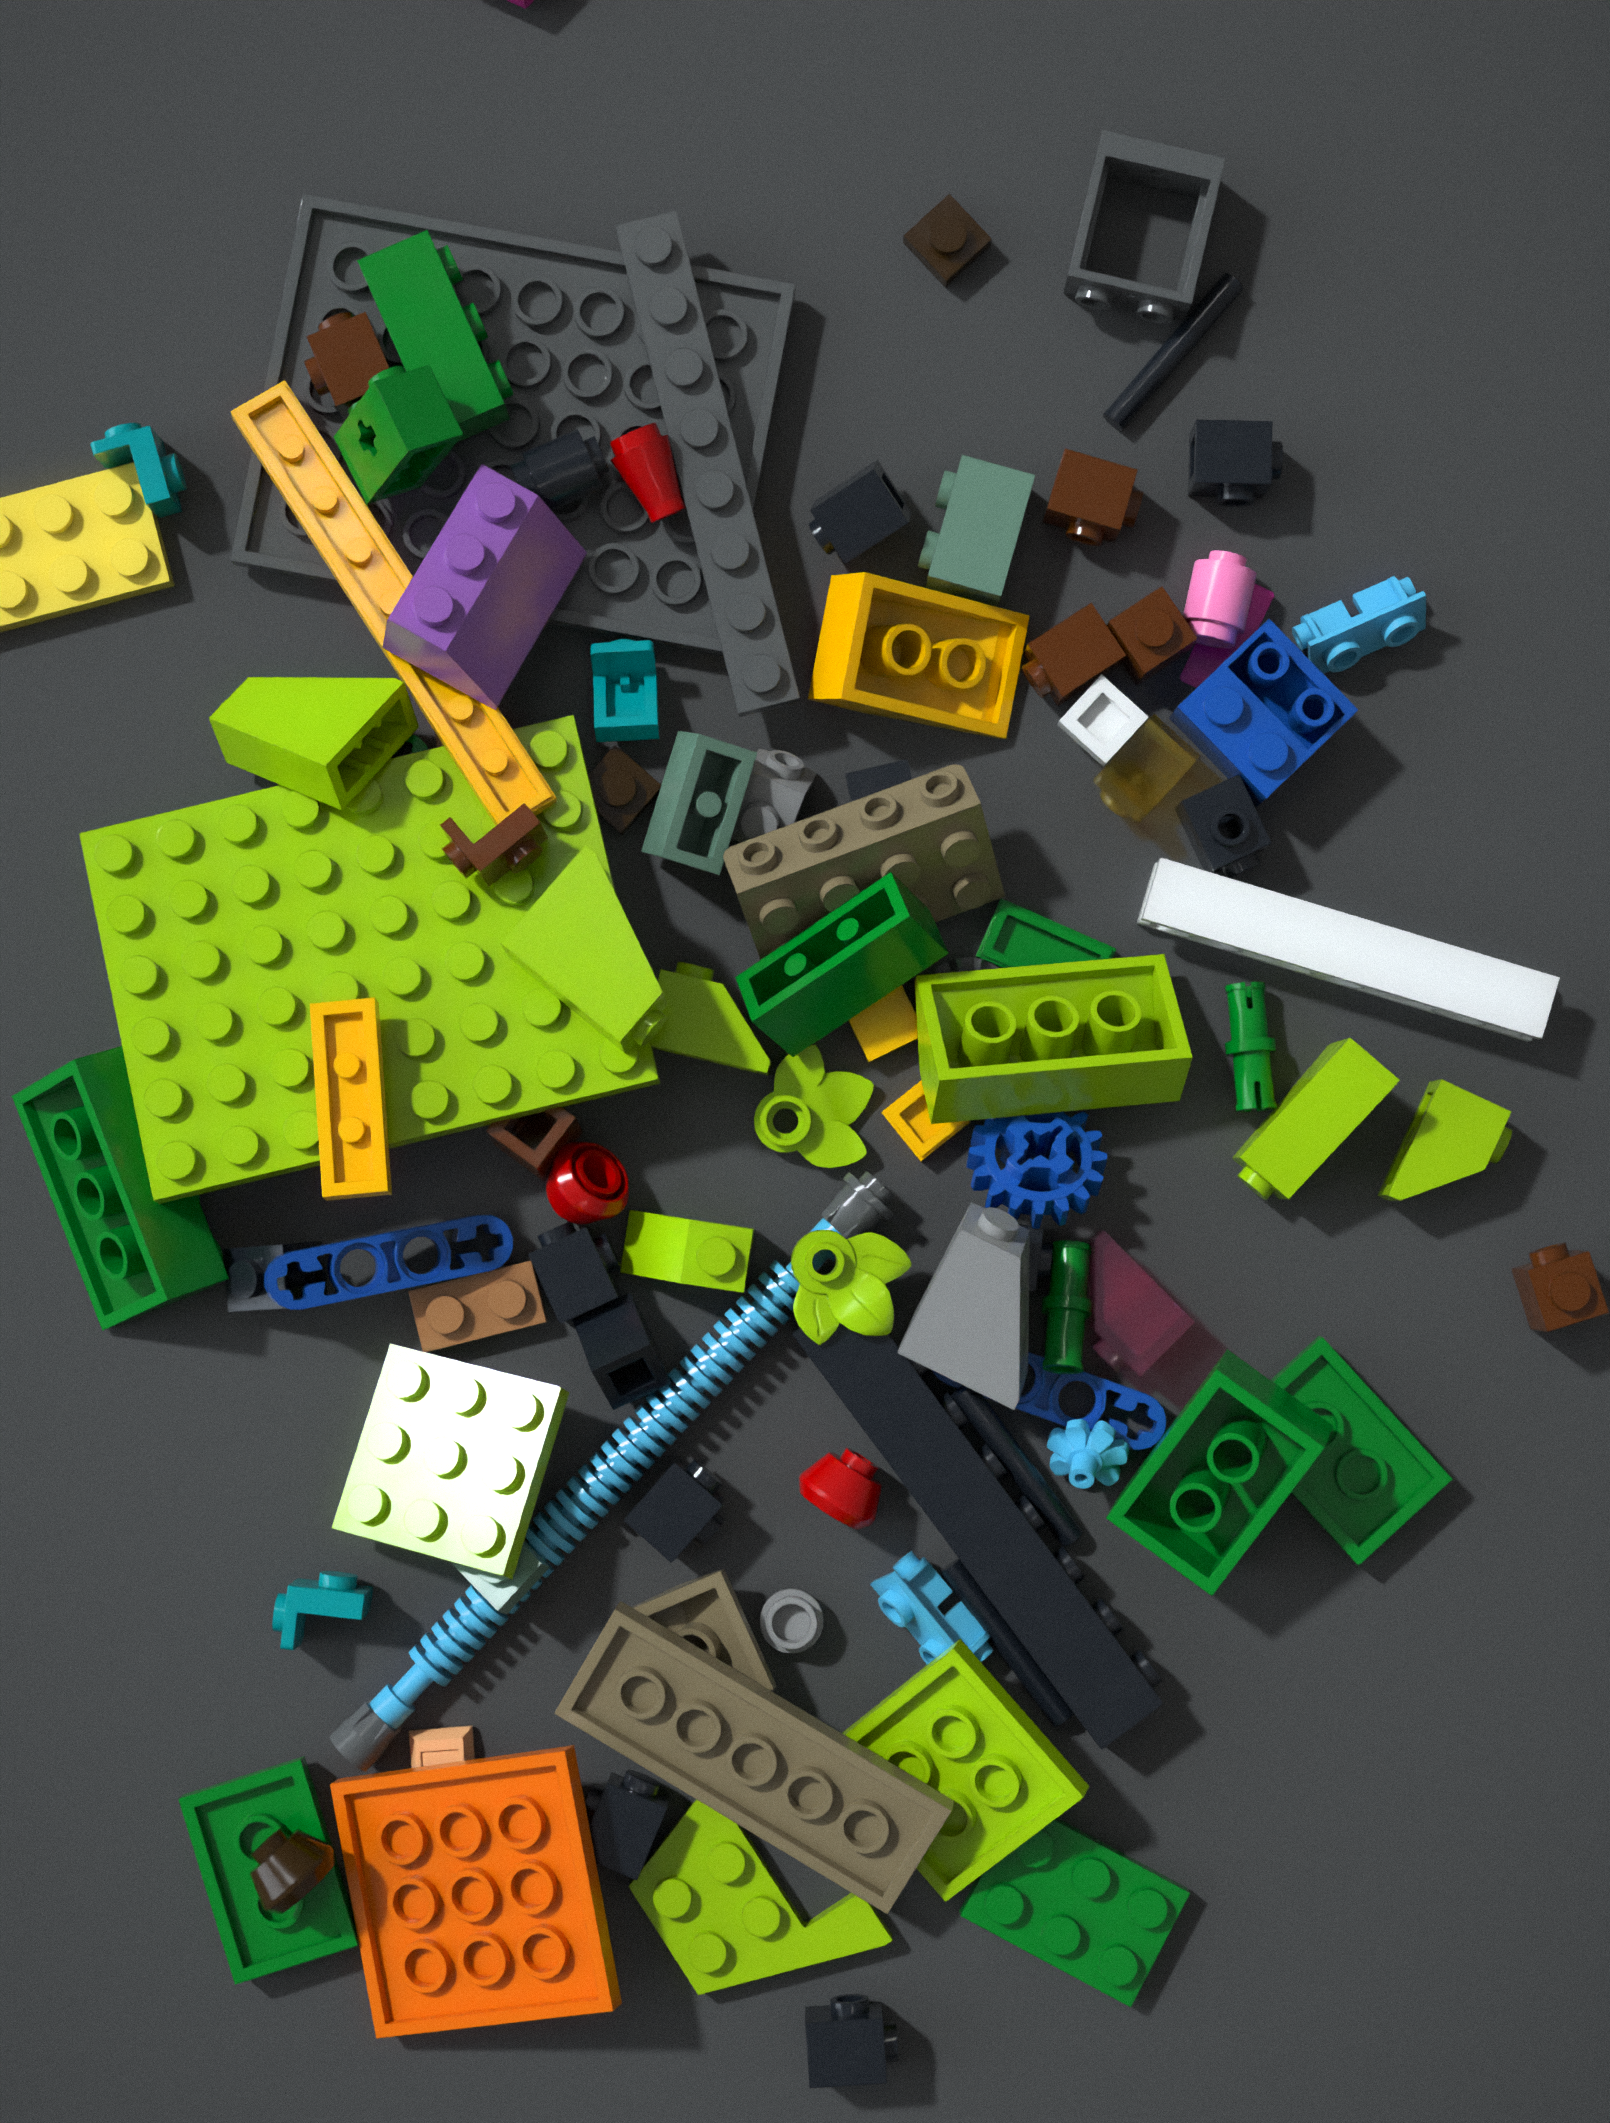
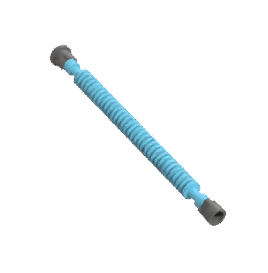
M866 1171L859 1180L848 1172L842 1178L846 1184L833 1197L830 1205L820 1214L823 1218L810 1232L822 1229L831 1230L841 1234L846 1239L865 1232H871L883 1218L889 1222L895 1215L886 1207L894 1196L869 1172ZM826 1249L818 1251L812 1260L814 1270L817 1271L828 1258L834 1262L835 1256L833 1253ZM775 1259L769 1267L778 1276L773 1279L766 1272H763L758 1277L766 1286L764 1291L755 1284H752L747 1291L755 1300L751 1303L741 1296L736 1301V1304L744 1311L741 1315L731 1307L724 1315L732 1322V1325L728 1327L720 1319L714 1324L713 1327L721 1337L717 1339L710 1332H707L702 1337V1340L710 1348L706 1351L699 1344H696L691 1349V1352L698 1359L696 1363L685 1355L679 1362L687 1371L685 1375L675 1367L668 1375L676 1385L673 1387L669 1384L659 1389L664 1398L662 1399L654 1392L650 1393L646 1400L653 1409L650 1410L643 1404H640L634 1410L642 1421L639 1422L629 1415L623 1422L631 1433L627 1434L619 1427L613 1432L612 1436L619 1446L617 1447L609 1440H606L601 1445V1449L608 1456L607 1459L600 1453L595 1452L589 1460L596 1467V1470L587 1464H584L578 1470L585 1482L576 1476H572L567 1482V1485L574 1494L565 1488H561L556 1493L557 1499L563 1506L550 1500L544 1508L551 1518L542 1512H539L533 1518V1521L540 1530L529 1524L525 1538L529 1541L527 1543L550 1566L543 1574V1577L548 1578L554 1571L547 1559L557 1566L565 1559L558 1547L569 1554L576 1548V1544L569 1535L580 1542L587 1536V1532L581 1523L589 1529H593L599 1523L592 1511L603 1518L610 1511L603 1499L612 1505H616L619 1502L621 1496L614 1487H617L624 1493H627L632 1488V1484L625 1475L627 1474L635 1481H638L644 1473L636 1464L640 1463L649 1469L655 1463L648 1451L650 1450L656 1456L661 1457L666 1448L659 1439H663L670 1445L675 1442L677 1436L670 1427L673 1426L681 1433L689 1427L681 1415L684 1414L694 1421L700 1413L692 1404L696 1402L705 1409L711 1403L710 1399L703 1392L707 1390L713 1396H718L722 1388L714 1380L719 1378L726 1385L732 1381L733 1376L725 1368L729 1365L739 1373L745 1367L738 1359V1354L740 1353L750 1361L756 1353L748 1344L752 1341L761 1349L767 1343L759 1332L763 1329L770 1336L773 1337L778 1329L770 1320L774 1317L783 1325L789 1320V1316L781 1308L786 1305L793 1311V1296L797 1293L800 1285L793 1275L791 1262L784 1267ZM541 1578L532 1586V1589L536 1590L542 1584ZM472 1584L465 1591L470 1600L460 1596L454 1603L457 1611L449 1608L443 1614V1619L446 1623L438 1620L431 1628L434 1635L427 1632L420 1639L422 1646L415 1644L409 1651V1655L415 1664L394 1686L387 1684L373 1700H370L368 1703L365 1702L330 1735V1740L335 1748L358 1769L367 1771L385 1752L391 1740L402 1730L401 1724L415 1711L412 1703L433 1681L446 1687L452 1680L449 1672L457 1675L463 1669L461 1660L469 1662L474 1657L475 1653L472 1648L480 1650L486 1644L482 1635L491 1638L497 1632L494 1623L503 1626L509 1617L498 1612ZM528 1591L520 1601L525 1602L531 1596V1592ZM519 1603L511 1609L510 1614H514L520 1608Z

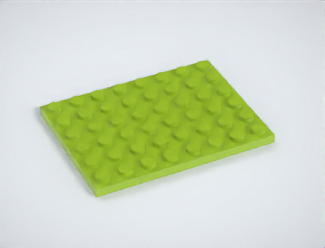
M574 715L512 729L557 797V802L536 815L548 837L540 845L543 848L540 856L519 873L514 874L509 870L490 887L486 885L476 872L466 879L442 851V848L450 841L440 824L449 817L453 819L473 844L495 827L494 822L444 746L389 759L343 810L278 785L79 833L153 1201L162 1204L320 1166L310 1017L311 1003L373 997L379 1002L389 1149L490 1125L497 1121L510 1118L515 1119L544 1112V1110L565 1107L661 1084L651 1041L643 1047L635 1042L625 1054L510 959L500 943L585 845H588L596 852L616 893Z

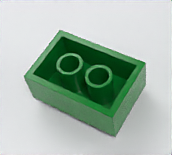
M1227 1349L1119 1494L1106 1519L1212 1596L1324 1450L1333 1425Z

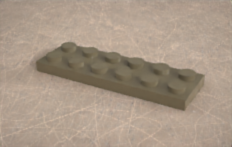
M622 1601L618 1603L554 1713L886 1914L892 1908L940 1831L954 1804V1800Z

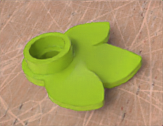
M816 1045L809 1046L794 1057L788 1054L776 1069L774 1092L765 1096L756 1108L754 1127L757 1136L768 1148L782 1153L798 1151L805 1159L817 1167L835 1168L855 1163L862 1159L867 1151L860 1137L849 1125L856 1121L866 1108L872 1095L874 1084L869 1079L851 1072L834 1071L825 1073L822 1055ZM789 1109L797 1115L798 1125L791 1133L785 1134L775 1129L773 1118L779 1110Z
M822 1229L807 1233L796 1243L791 1255L792 1272L800 1284L793 1303L794 1316L798 1326L818 1345L827 1341L837 1330L840 1323L862 1335H888L893 1327L894 1308L890 1292L885 1284L908 1271L912 1264L909 1257L896 1243L872 1232L858 1234L848 1239L831 1230ZM824 1249L831 1251L836 1260L834 1269L828 1274H818L812 1264L814 1255Z

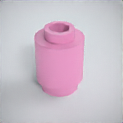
M1214 550L1210 551L1208 559H1199L1194 562L1183 617L1198 638L1195 643L1215 648H1234L1237 635L1244 633L1257 575L1254 570L1245 567L1247 559L1244 556L1232 552Z

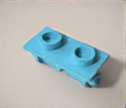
M1392 576L1385 581L1352 595L1353 603L1360 614L1351 618L1343 602L1339 600L1310 614L1301 616V624L1292 627V634L1300 650L1308 648V659L1323 674L1329 671H1344L1357 663L1361 657L1385 646L1396 647L1403 645L1414 638L1419 631L1426 629L1425 592L1416 593L1409 577L1398 580L1395 576Z
M910 1551L892 1567L895 1571L874 1580L870 1584L880 1596L878 1604L887 1618L899 1627H906L921 1645L919 1653L926 1665L959 1639L964 1642L980 1662L993 1652L994 1649L987 1642L990 1635L982 1628L962 1602L956 1603L945 1615L937 1608L953 1591L925 1557L918 1559Z

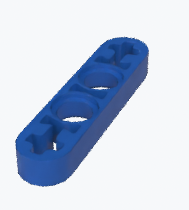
M471 1215L290 1251L277 1256L268 1265L264 1274V1287L268 1297L276 1305L290 1310H302L489 1272L501 1267L509 1259L513 1250V1236L509 1227L501 1219L492 1215ZM483 1224L486 1234L497 1235L498 1246H493L489 1249L488 1260L482 1261L479 1252L468 1251L454 1255L460 1266L450 1269L451 1248L443 1234L445 1230L453 1229L452 1242L475 1238L477 1233L476 1226ZM416 1237L430 1239L438 1251V1259L435 1266L424 1274L411 1272L403 1260V1251L406 1244ZM355 1249L367 1251L375 1262L373 1278L367 1284L360 1287L349 1285L340 1273V1264L343 1257ZM329 1254L327 1274L335 1288L334 1293L324 1295L325 1282L323 1281L302 1286V1297L298 1299H293L290 1290H279L277 1278L287 1275V1264L296 1262L298 1270L303 1272L321 1270L322 1266L317 1257Z
M1028 1352V1363L1035 1375L1034 1384L1030 1391L1020 1396L1015 1409L1063 1426H1067V1422L1070 1420L1083 1419L1087 1421L1089 1430L1092 1431L1095 1423L1100 1419L1105 1410L1106 1391L1112 1390L1118 1393V1396L1112 1402L1113 1406L1126 1411H1134L1138 1402L1145 1403V1415L1153 1420V1426L1150 1431L1140 1429L1135 1438H1130L1126 1436L1128 1432L1126 1424L1107 1416L1106 1422L1116 1430L1114 1440H1124L1127 1442L1129 1449L1142 1450L1152 1447L1161 1439L1165 1432L1167 1419L1163 1407L1155 1398L1142 1391L1085 1371L1079 1374H1057L1045 1371L1042 1368L1044 1357ZM933 1371L936 1377L944 1383L956 1388L962 1386V1384ZM1082 1381L1087 1383L1093 1390L1095 1397L1094 1405L1090 1412L1084 1416L1077 1418L1069 1417L1060 1409L1058 1402L1059 1393L1067 1383Z

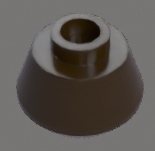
M279 1828L251 1854L258 1865L250 1872L263 1909L267 1912L283 1914L309 1893L335 1865L334 1850L331 1845L300 1829L287 1836Z

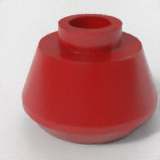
M571 1142L564 1145L555 1155L546 1184V1194L553 1210L561 1218L574 1224L585 1225L614 1217L625 1208L629 1199L628 1177L622 1163L608 1149L594 1143Z
M846 1447L841 1456L828 1452L799 1476L800 1494L839 1522L856 1530L872 1525L876 1518L882 1484L874 1478V1475L879 1467Z

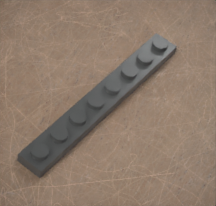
M677 210L615 225L738 716L743 717L800 702V696Z

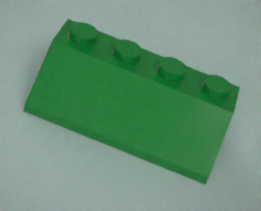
M122 1046L74 1059L12 1096L102 1331L195 1295L229 1279L223 1264L221 1248L213 1238L201 1208L200 1195L162 1204L153 1201Z

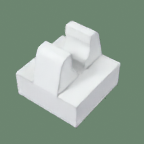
M1101 674L1059 720L1057 725L1104 767L1145 723L1148 716Z

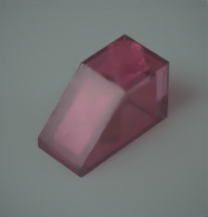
M1099 1230L1090 1238V1300L1093 1302L1090 1329L1100 1338L1092 1348L1117 1374L1120 1375L1128 1367L1134 1374L1141 1377L1195 1322L1105 1231Z

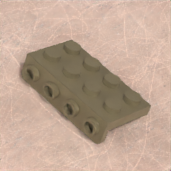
M957 764L946 766L733 845L726 849L723 854L725 865L760 960L890 872L930 910L935 922L1005 897L981 802L965 768Z

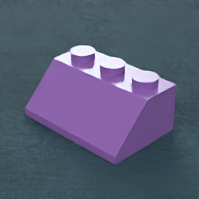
M481 464L387 620L382 648L496 710L584 561L587 552L539 495Z

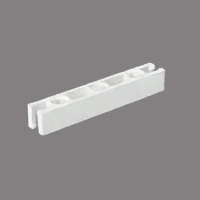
M1160 858L1158 863L1154 864L1137 920V924L1526 1042L1532 1041L1533 1038L1537 1040L1542 1039L1560 979L1557 976L1164 858Z

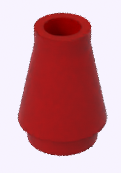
M656 422L633 430L610 442L615 455L610 460L646 510L651 523L660 521L686 508L679 489L669 436L661 435Z

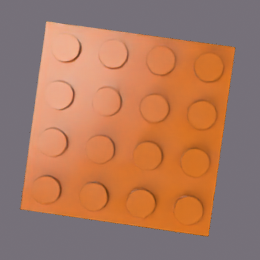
M574 1745L345 1777L330 1784L376 2039L612 2012L622 2004Z

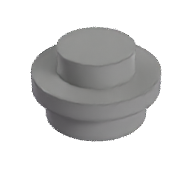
M787 1588L774 1593L767 1599L761 1610L760 1628L763 1637L773 1648L784 1653H799L807 1650L815 1644L823 1629V1613L819 1603L811 1594L801 1589Z

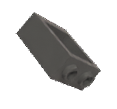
M1102 129L1063 293L1076 296L1075 301L1078 304L1090 309L1110 310L1112 305L1137 310V317L1150 323L1166 325L1173 323V319L1184 321L1192 304L1226 158ZM1107 178L1197 198L1176 291L1085 270Z

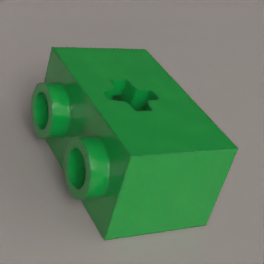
M430 365L406 372L402 366H394L374 375L368 381V390L359 401L348 409L349 416L334 435L339 450L366 505L420 488L463 435Z

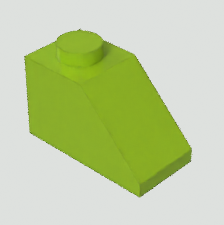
M677 962L675 972L660 970L658 983L667 1002V1006L662 1013L667 1016V1019L659 1032L651 1040L653 1049L769 1075L771 1062L725 986L722 983L712 981L714 970L684 962Z
M1445 1080L1430 1081L1377 1196L1388 1201H1401L1486 1169L1489 1161L1497 1164L1511 1139L1512 1130L1505 1127L1511 1111Z
M630 1210L620 1272L681 1284L744 1293L755 1229Z

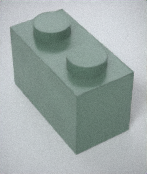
M966 455L961 456L957 473L944 471L935 507L946 510L940 533L928 530L918 567L929 570L926 588L998 607L1034 482V474Z
M678 731L641 852L720 875L724 863L723 854L729 847L757 752L699 733Z

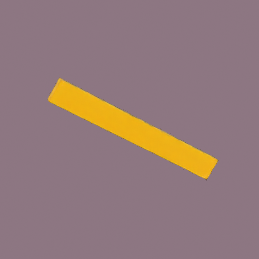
M285 380L230 411L238 429L400 679L405 682L407 690L495 826L523 803L526 804L535 816L556 803L557 797L498 707L494 710L382 648L387 620L413 576Z

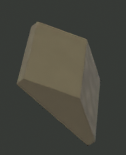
M725 1569L676 1585L632 1606L635 1610L770 1691L777 1687Z

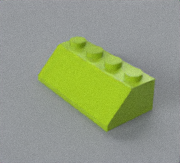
M1164 954L916 975L915 997L919 1072L931 1124L1180 1101L1193 1057Z

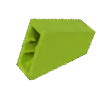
M248 677L209 717L226 763L340 810H343L419 728L405 682L396 678Z
M585 845L500 943L510 959L626 1054L635 1042L643 1047L659 1032L667 1019V1016L662 1013L667 1006V1002L596 852L588 845Z
M1347 1038L1329 1044L1278 1103L1277 1109L1272 1110L1232 1157L1243 1168L1237 1177L1264 1200H1267L1272 1193L1279 1199H1289L1400 1080L1353 1039Z

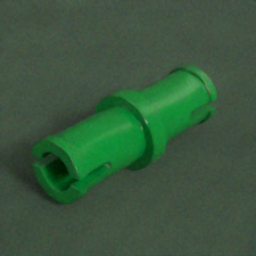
M1245 982L1225 986L1231 1041L1225 1043L1226 1056L1233 1057L1237 1105L1235 1106L1238 1113H1250L1251 1109H1256V1112L1277 1109L1276 1101H1274L1270 1057L1271 1053L1276 1052L1275 1038L1268 1036L1264 990H1266L1265 982H1250V986H1245Z
M1072 1240L1053 1242L1049 1295L1042 1298L1041 1313L1047 1316L1045 1357L1042 1362V1368L1048 1372L1057 1374H1079L1083 1372L1082 1355L1085 1319L1091 1317L1093 1302L1087 1299L1091 1246L1084 1242Z

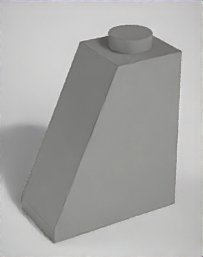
M971 1202L907 1326L897 1353L1014 1410L1020 1399L1028 1373L1030 1230L1020 1226L1013 1216L1003 1210L993 1207L983 1208Z

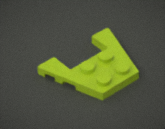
M697 1799L682 1818H679L646 1860L638 1879H631L629 1883V1888L698 1995L882 1947L893 1941L891 1932L874 1906L853 1893L848 1894L809 1921L804 1922L744 1828Z

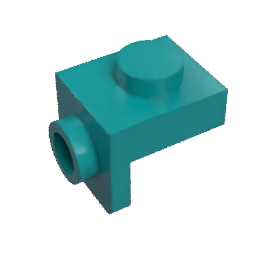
M140 423L117 425L105 431L104 439L90 443L93 456L105 468H113L134 462L145 503L158 518L183 512L177 492L184 491L187 487L179 459L175 453L167 455L163 440L150 425L142 427Z
M631 639L593 643L590 646L593 670L596 742L659 739L658 677L654 643L650 640L634 641Z
M321 1571L319 1573V1580L297 1578L288 1585L287 1594L278 1593L275 1601L272 1628L274 1632H282L280 1649L294 1651L302 1644L306 1614L362 1620L370 1613L373 1587L357 1585L358 1575L338 1571Z

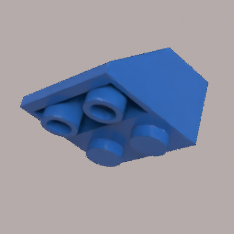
M1268 619L1177 706L1169 719L1228 779L1238 774L1240 775L1254 806L1257 808L1346 723L1358 709Z

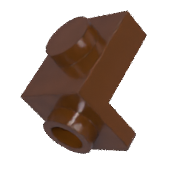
M525 803L475 844L470 841L451 817L440 824L450 841L442 848L445 855L466 879L476 872L488 887L509 870L515 874L530 866L543 851L540 845L548 839L541 822Z

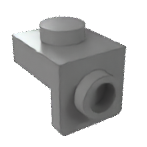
M759 749L731 838L744 842L795 823L805 797L812 786L816 772L805 767L800 758L789 752Z

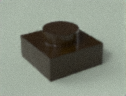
M950 194L903 236V244L945 288L991 246L992 238Z
M616 745L612 747L589 774L598 815L622 836L659 795L661 784Z

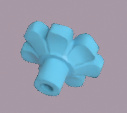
M1074 1419L1067 1422L1066 1430L1057 1427L1050 1432L1047 1448L1053 1451L1054 1454L1050 1457L1049 1466L1057 1476L1069 1474L1070 1483L1080 1489L1091 1487L1095 1477L1102 1484L1111 1486L1120 1477L1121 1470L1119 1465L1127 1462L1129 1446L1124 1440H1114L1116 1430L1105 1421H1098L1092 1431H1090L1087 1421Z

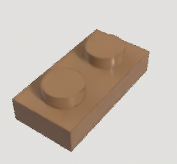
M531 1261L408 1291L423 1352L548 1322L537 1273Z

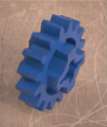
M1084 1111L1075 1114L1073 1117H1069L1065 1112L985 1119L984 1126L975 1125L970 1144L972 1147H969L966 1168L974 1170L971 1188L973 1191L989 1190L985 1203L986 1208H997L1003 1204L1008 1207L1007 1213L1016 1220L1021 1213L1029 1215L1033 1229L1040 1228L1044 1215H1051L1059 1226L1065 1225L1069 1207L1083 1215L1087 1211L1090 1197L1099 1195L1104 1176L1101 1174H1104L1107 1163V1153L1099 1151L1103 1135L1101 1131H1084L1088 1114ZM997 1148L1002 1151L1000 1160L1006 1165L1002 1170H1000L995 1157ZM1071 1151L1077 1161V1174L1072 1170L1074 1161L1067 1156Z

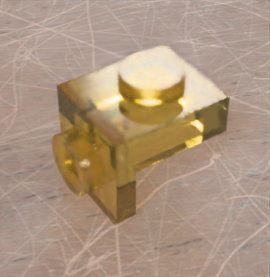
M1153 714L1111 762L1093 779V782L1101 789L1099 794L1102 801L1114 813L1123 818L1131 816L1140 823L1201 755L1157 715Z

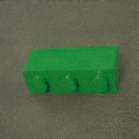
M425 230L357 260L405 370L410 371L430 365L463 432V435L457 442L510 420L503 400L514 396V393L500 361L496 360L489 364L485 361L478 343L489 337L474 303L472 302L461 307L453 285L462 282L463 278L448 245L436 250L428 230Z
M890 872L735 978L752 1023L789 1055L794 1057L949 953L930 910Z

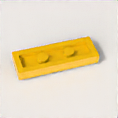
M373 997L311 1003L310 1017L322 1197L326 1201L392 1195L379 1002Z

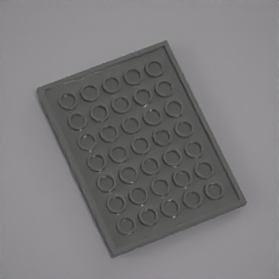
M302 193L264 392L284 380L287 382L362 499L360 490L334 439V435L345 421L330 393L319 397L304 363L305 360L314 357L306 336L318 332V326L321 322L339 313L352 312L356 316L366 312L390 367L402 366L404 368L357 260L425 230H428L436 250L448 245L463 278L462 282L453 285L461 307L472 302L474 303L489 337L478 343L487 364L496 360L500 361L514 393V396L503 400L510 420L457 442L420 488L367 504V507L412 576L415 575L481 464L517 483L510 465L524 460L523 452L578 429L583 441L595 436L609 472L599 476L603 489L552 511L585 549L587 554L547 623L634 640H650L656 644L723 656L686 508L667 518L651 523L646 510L610 461L615 457L610 442L624 434L656 422L661 435H668L622 252ZM691 265L754 514L795 299L796 284ZM252 450L230 561L235 566L339 585ZM677 474L679 489H680L681 497H682L683 502H684V498H683V494H682V490H681V486H680V482H679V478H678V474Z

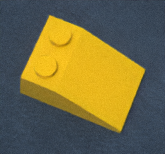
M867 572L831 575L808 700L882 717L1006 739L1030 615Z

